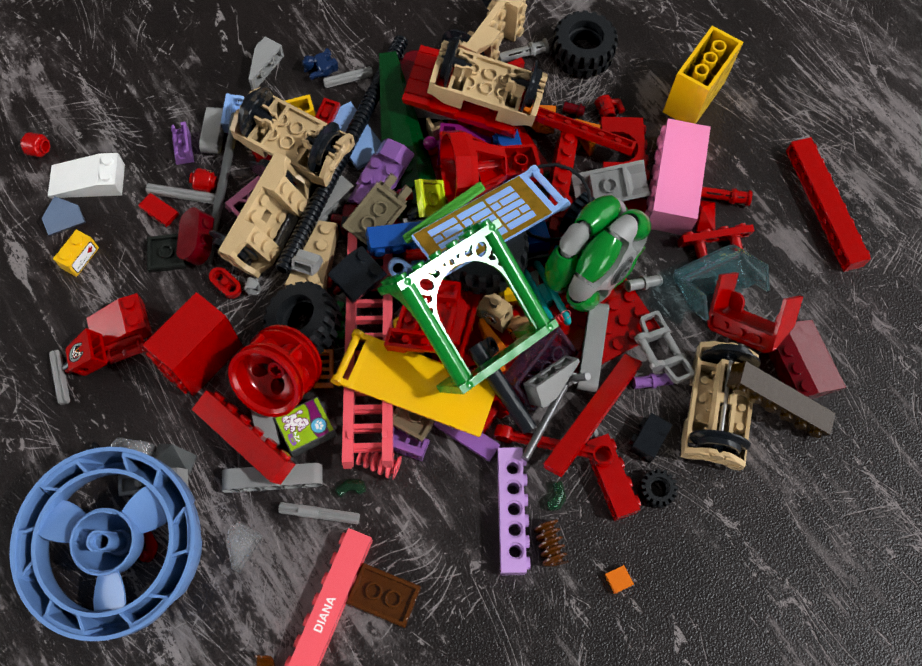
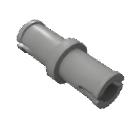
M660 274L648 277L644 275L638 279L625 281L624 286L627 292L639 289L648 290L649 287L661 286L663 278Z

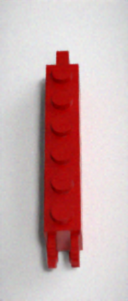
M561 131L555 146L552 163L573 168L578 143L577 136ZM556 166L551 167L550 184L563 198L568 199L572 172ZM547 192L546 197L554 204V206L557 205L558 203L555 201V199ZM566 210L559 211L545 219L550 236L554 235L556 228H560Z

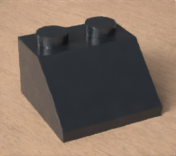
M363 246L348 254L328 273V276L352 303L379 286L387 275Z

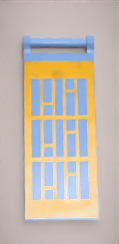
M533 165L517 177L412 234V239L428 260H430V254L437 250L444 251L447 249L445 245L455 239L459 241L458 236L463 234L462 230L471 224L474 225L488 218L490 221L498 218L502 224L498 230L506 242L557 212L568 209L571 202L567 198H563L540 173V169ZM530 177H534L558 204L554 206ZM479 242L476 246V253L480 257L485 252V246L482 242ZM471 251L465 252V255L467 257L470 256ZM450 259L449 264L453 265V261ZM472 261L458 264L457 266L453 267L445 276L451 274L452 272L458 270L459 268L465 266L466 264Z

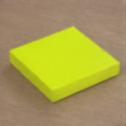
M414 180L419 218H428L446 205L443 180Z

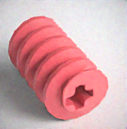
M358 453L356 465L359 466L363 463V468L367 469L370 466V471L372 472L378 469L379 475L385 472L387 479L392 476V480H394L400 468L402 456L394 460L393 453V468H385L382 464V453Z

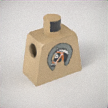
M493 293L485 295L480 301L476 316L480 319L484 318L489 325L503 334L510 324V319L513 318V309L510 303Z

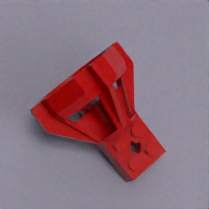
M462 130L441 131L439 133L441 142L439 149L441 180L444 181L447 203L454 200L476 183L481 182L485 187V191L471 200L473 201L524 173L531 166L541 164L535 144L493 145ZM540 168V173L543 175V169ZM530 177L533 182H538L534 177Z

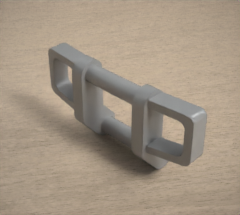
M654 311L641 316L639 324L642 333L637 334L634 339L637 344H640L649 360L651 370L664 371L674 384L693 378L695 372L687 361L685 354L679 350L670 334L671 330L666 325L661 313ZM656 318L661 328L648 332L645 321ZM663 337L674 357L666 360H657L648 343ZM682 363L688 374L677 377L670 368Z

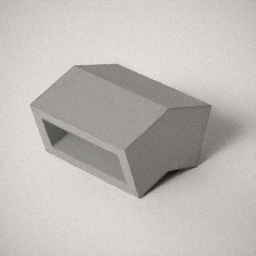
M299 249L296 256L292 258L291 269L313 276L319 271L323 259L318 254Z

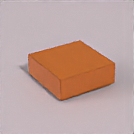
M624 565L605 574L614 594L634 585Z

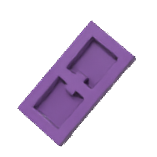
M181 122V129H176L172 125L171 131L176 165L194 162L191 134L186 122Z
M393 427V451L423 461L430 440L425 438L424 442L421 443Z

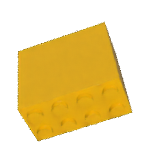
M711 26L678 71L663 113L675 120L696 124L724 85L743 42Z

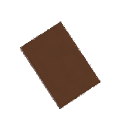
M363 563L346 604L406 628L421 586Z

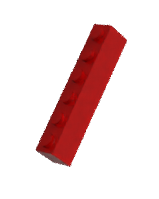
M206 390L192 410L272 483L281 485L296 465L290 460L291 455L284 450L280 451L277 448L278 444L274 440L264 437V431L257 426L253 427L250 424L251 420L243 414L240 415L237 412L238 408L229 402L226 403L224 401L225 397L217 391L212 393Z

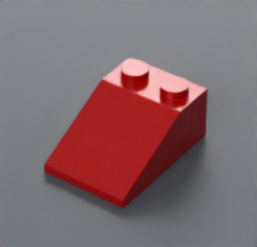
M137 293L119 298L86 318L88 328L102 334L104 346L139 333L142 334L143 338L152 336L145 304Z

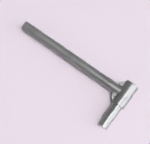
M572 373L557 399L549 405L521 456L523 460L529 461L568 387L580 381L590 380V373Z

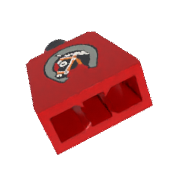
M85 328L66 347L67 361L62 365L63 370L69 374L74 372L86 376L107 365L102 334Z

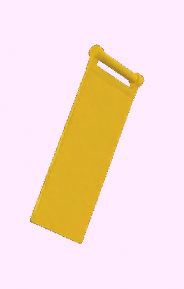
M359 329L353 330L351 334L352 339L336 374H333L330 380L331 383L355 390L471 435L481 436L495 397V392L486 379L465 394L440 393L436 385L450 376L441 362L411 351L406 353L387 351L384 347L385 341L365 334ZM359 340L365 341L349 379L346 380L343 378Z

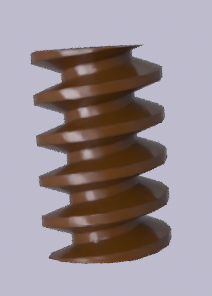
M558 520L541 523L534 529L535 533L540 534L536 537V540L542 542L538 548L545 550L540 556L541 558H546L542 563L546 567L559 566L569 562L562 559L568 555L567 552L560 551L565 547V544H558V541L563 539V536L556 535L561 530V528L554 527L559 522Z

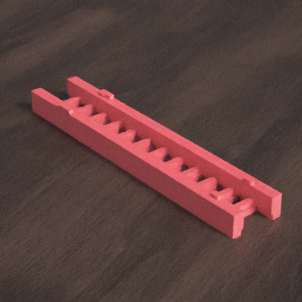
M348 232L347 255L358 249V238ZM393 253L385 254L382 257L371 256L373 259H383V266L380 267L387 274L384 279L391 276L388 270V263L393 258ZM382 283L371 291H378L377 288L382 286ZM383 295V299H359L354 303L346 296L345 352L352 339L351 334L354 329H357V325L383 324V333L365 334L385 341L389 327L393 328L392 295ZM357 308H383V315L357 316ZM355 349L345 371L344 379H349L361 350L356 351ZM344 387L343 468L352 469L354 467V453L382 452V464L385 468H393V405L382 401V404L355 405V396L368 395ZM382 414V423L355 424V415ZM382 433V442L354 443V434Z

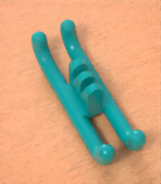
M535 260L533 267L538 271L544 283L537 286L527 268L524 273L525 278L548 318H554L549 309L554 301L560 313L563 312L564 324L570 325L571 317H569V312L565 311L567 310L559 294L546 285L544 277L545 268L539 260Z

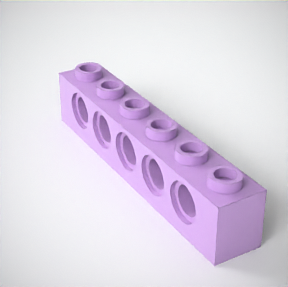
M498 448L500 575H525L527 569H530V556H526V548L530 547L529 535H526L525 527H529V515L525 514V506H528V494H524V486H527V474H523V466H526L527 461L521 458L523 448ZM514 466L518 472L511 474L507 471V467ZM515 486L518 489V493L510 494L507 488ZM515 506L518 508L519 513L512 515L509 513L508 508ZM512 526L517 527L520 534L512 536L508 529ZM512 547L518 548L520 556L517 558L512 557L509 549Z

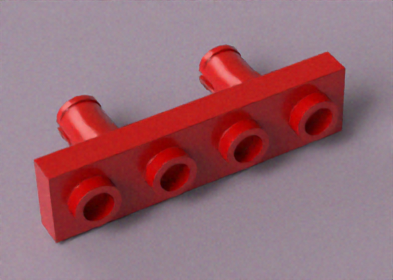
M741 223L732 228L723 226L713 231L711 229H704L700 233L686 232L682 234L677 242L679 248L694 246L697 261L700 262L709 259L706 243L727 240L730 242L733 256L743 254L744 251L740 238L749 237L755 230L753 224L746 225V223Z

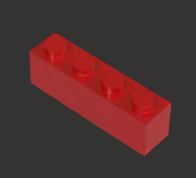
M605 434L588 440L585 444L587 446L596 447L599 444H607L614 452V460L607 467H600L593 459H589L613 520L617 521L638 513L641 510V502L638 495H634L631 488L633 487L632 480L629 476H626L624 461L617 455V446L614 439L610 438L609 434ZM601 449L596 453V458L599 461L604 462L611 457L610 452L605 449Z

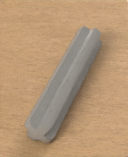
M369 66L326 77L323 79L324 86L329 88L372 77L373 70Z
M59 350L50 351L49 357L57 402L60 405L69 404L70 397L65 371L62 368V354Z

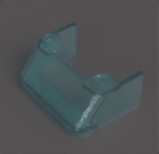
M736 245L725 246L674 271L675 282L688 308L705 321L709 320L706 296L714 293L719 274L737 272L739 275L736 286L748 288L756 284L766 292L770 291L768 265Z

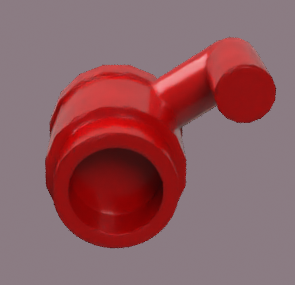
M602 95L594 102L600 117H615L614 105H616L620 114L625 112L621 99H611L610 95Z

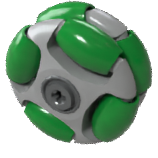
M604 195L590 201L580 211L575 223L568 227L561 237L559 245L549 255L544 273L546 285L557 293H566L567 302L573 309L580 312L594 309L633 270L639 253L643 250L651 231L649 217L638 209L628 210L621 199L612 195Z

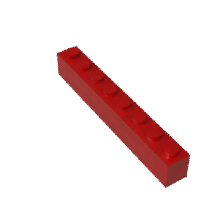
M811 137L792 141L786 153L843 272L864 267L871 260L870 252L866 249L862 236L858 233L854 220L848 213L847 206L843 202L839 190L825 166L824 159L821 158L818 152L817 145Z

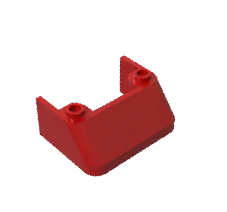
M739 273L719 274L707 318L709 329L763 353L776 350L794 328L803 296L784 298L780 312L775 322L743 310L745 305L744 296L734 291Z

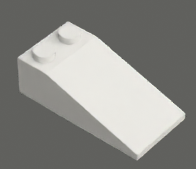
M101 153L54 164L51 166L48 197L122 196L125 164L118 153Z

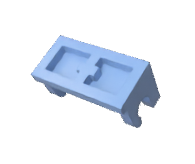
M226 93L220 122L224 133H228L231 113L240 109L244 96Z

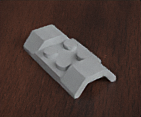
M644 160L579 173L584 177L591 191V196L595 199L604 195H612L625 202L650 196ZM572 174L575 198H577L582 193H587L581 179Z

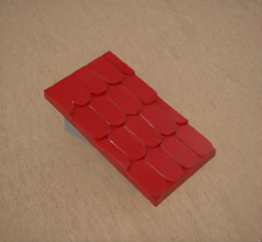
M420 45L402 97L404 104L414 106L418 118L426 119L430 117V119L461 121L515 138L518 126L497 121L498 111L465 100L461 109L444 104L433 95L428 94L431 75L440 50ZM438 75L436 85L444 87V80L439 79Z

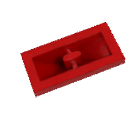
M700 201L696 233H700L704 229L715 230V202Z

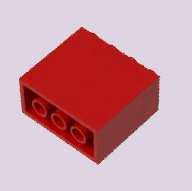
M196 292L142 346L147 350L145 355L152 360L151 362L158 367L157 369L163 373L165 378L171 383L174 382L184 394L189 392L194 396L243 345L226 315Z

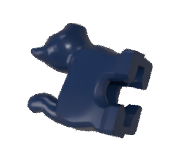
M328 48L315 56H304L302 62L304 72L306 73L314 67L318 70L309 75L311 80L318 77H326L332 72L338 71V63L335 58L330 57L331 52Z

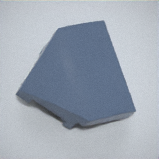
M55 196L42 217L49 236L86 223L78 205Z

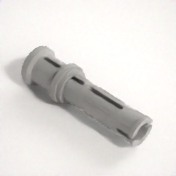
M543 38L542 41L529 42L527 46L501 52L498 60L507 62L520 57H535L537 54L544 52L547 54L549 53L548 41L546 38ZM521 52L520 54L509 56L511 54Z

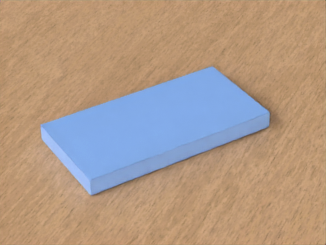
M351 101L340 107L333 121L339 125L340 130L346 132L357 111ZM368 124L350 156V160L357 170L367 165L373 153L375 154L381 145V141Z

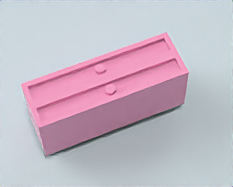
M669 118L666 125H662L656 142V146H658V150L655 151L654 155L656 162L651 172L653 180L651 179L649 185L651 192L647 198L646 205H648V210L645 211V214L650 219L651 229L677 235L692 231L698 220L710 126Z

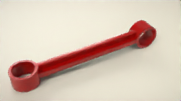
M498 424L496 425L493 437L505 443L517 442L528 445L534 434H523L521 431L515 430L510 426ZM542 436L536 447L554 450L561 440ZM599 444L596 447L584 445L577 455L593 459L600 467H607L614 460L613 449L607 444ZM601 449H605L610 452L611 457L607 461H599L596 458V453Z

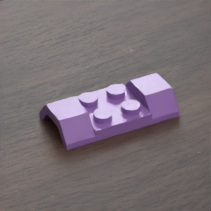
M389 138L384 139L361 173L348 202L359 204L375 183L380 180L384 182L390 173L397 177L396 182L391 187L394 190L414 157V153L399 142Z

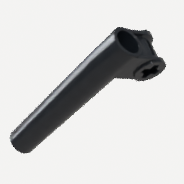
M489 336L469 348L467 352L476 366L480 367L499 351V347L496 341ZM498 369L486 378L523 434L537 426L501 369Z

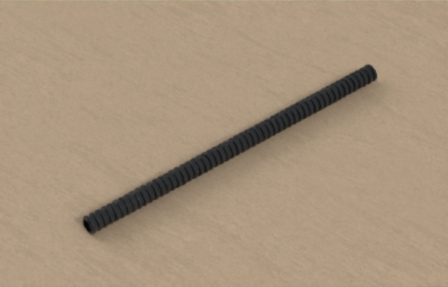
M401 35L395 36L387 52L396 51L400 61L402 54L408 46L407 39ZM379 68L345 132L346 134L350 133L353 135L354 147L349 153L344 155L336 167L328 186L324 187L317 184V188H315L310 201L303 211V215L300 217L298 224L293 230V234H291L285 246L286 248L283 249V253H281L275 265L277 270L284 274L292 272V258L296 256L299 249H304V245L307 243L306 240L309 239L311 231L314 229L323 208L330 198V194H332L339 180V176H341L346 167L348 159H350L361 134L380 100Z

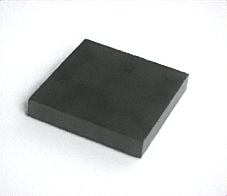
M178 234L147 237V270L149 273L187 269V261L180 259L176 254Z

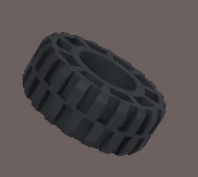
M526 231L505 242L523 274L528 266L529 242ZM472 261L447 275L450 281L461 282L462 290L471 291L473 294L478 295L480 293L491 295L498 291L500 293L509 287L504 277L496 269L482 262Z

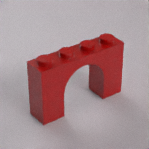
M601 117L600 129L637 142L633 151L635 156L633 159L627 162H603L602 168L644 160L648 181L650 172L647 170L646 165H648L649 157L645 152L647 150V140L644 138V135H646V125L643 124V118Z

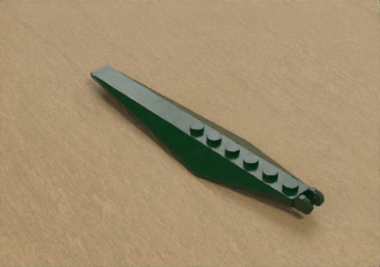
M394 51L379 53L381 143L384 139L389 138L405 145L414 153V157L394 191L402 189L406 184L413 192V200H406L407 207L398 217L399 221L402 222V218L409 220L407 212L417 203L414 180H436V176L428 151L423 146L424 138L414 106L404 104L402 101L407 84L397 52Z

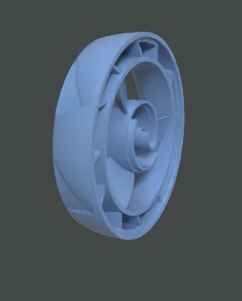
M100 447L86 450L64 459L51 468L33 486L23 501L16 516L10 540L9 555L12 578L16 590L29 612L40 623L57 634L81 641H105L125 637L142 630L156 621L175 600L186 592L195 576L202 553L200 520L194 504L195 498L187 484L173 469L159 459L143 452L123 447ZM108 475H127L146 485L132 496L123 510L99 508L86 514L80 507L67 501L87 483ZM168 522L169 543L162 569L152 585L139 598L126 605V593L120 573L130 568L141 555L145 542L144 533L157 529ZM50 541L69 543L70 554L79 569L87 574L97 576L93 598L94 611L83 608L73 602L59 587L50 564Z

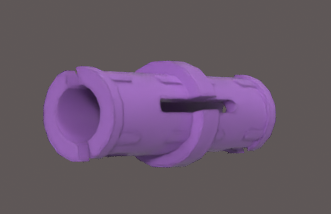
M650 373L647 376L633 377L632 380L634 389L649 387L655 389L658 386L674 384L666 373L656 375L655 373Z

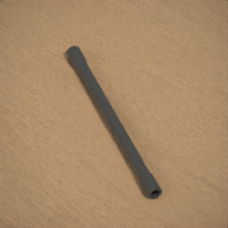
M235 112L231 113L229 121V131L211 215L214 218L213 231L216 232L219 229L236 139H234L230 131ZM213 244L210 256L202 265L212 266L215 254V246Z

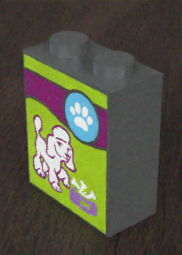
M318 396L295 407L289 414L274 418L293 457L337 436L335 429L338 426L333 417L329 419L327 415L329 409L325 401L321 402Z

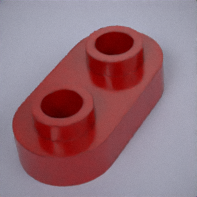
M215 267L210 271L209 279L211 283L227 298L234 299L241 294L242 287L239 281L225 268Z

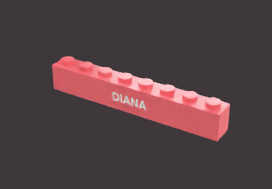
M348 528L346 533H342L339 540L341 546L338 553L334 552L330 560V564H332L329 573L325 572L321 584L323 587L320 593L317 592L312 601V605H314L311 614L307 613L303 622V626H305L302 635L298 634L293 645L296 649L292 656H288L284 666H320L345 608L351 589L371 547L372 537Z

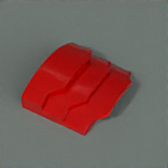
M422 279L420 281L422 289L430 291L433 288L430 280ZM442 280L436 298L437 312L444 329L453 344H455L461 338L468 305L460 295L461 282ZM423 296V298H427V302L429 303L431 297ZM402 305L396 328L389 327L384 342L386 350L406 353L407 351L436 353L418 322L408 309Z

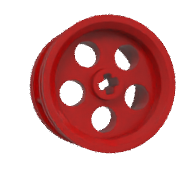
M271 325L262 329L251 340L249 345L242 348L231 359L228 367L229 382L236 396L251 410L269 417H281L289 414L302 400L303 395L309 392L318 382L322 373V361L315 345L302 332L286 325ZM262 363L268 365V370L265 369ZM277 378H283L284 383L278 381Z

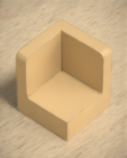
M430 117L426 118V130L429 136H433L438 140L440 123H443V121L432 123Z

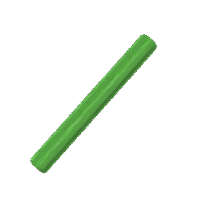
M481 182L476 183L402 236L407 244L413 241L412 234L461 208L485 191L484 185Z

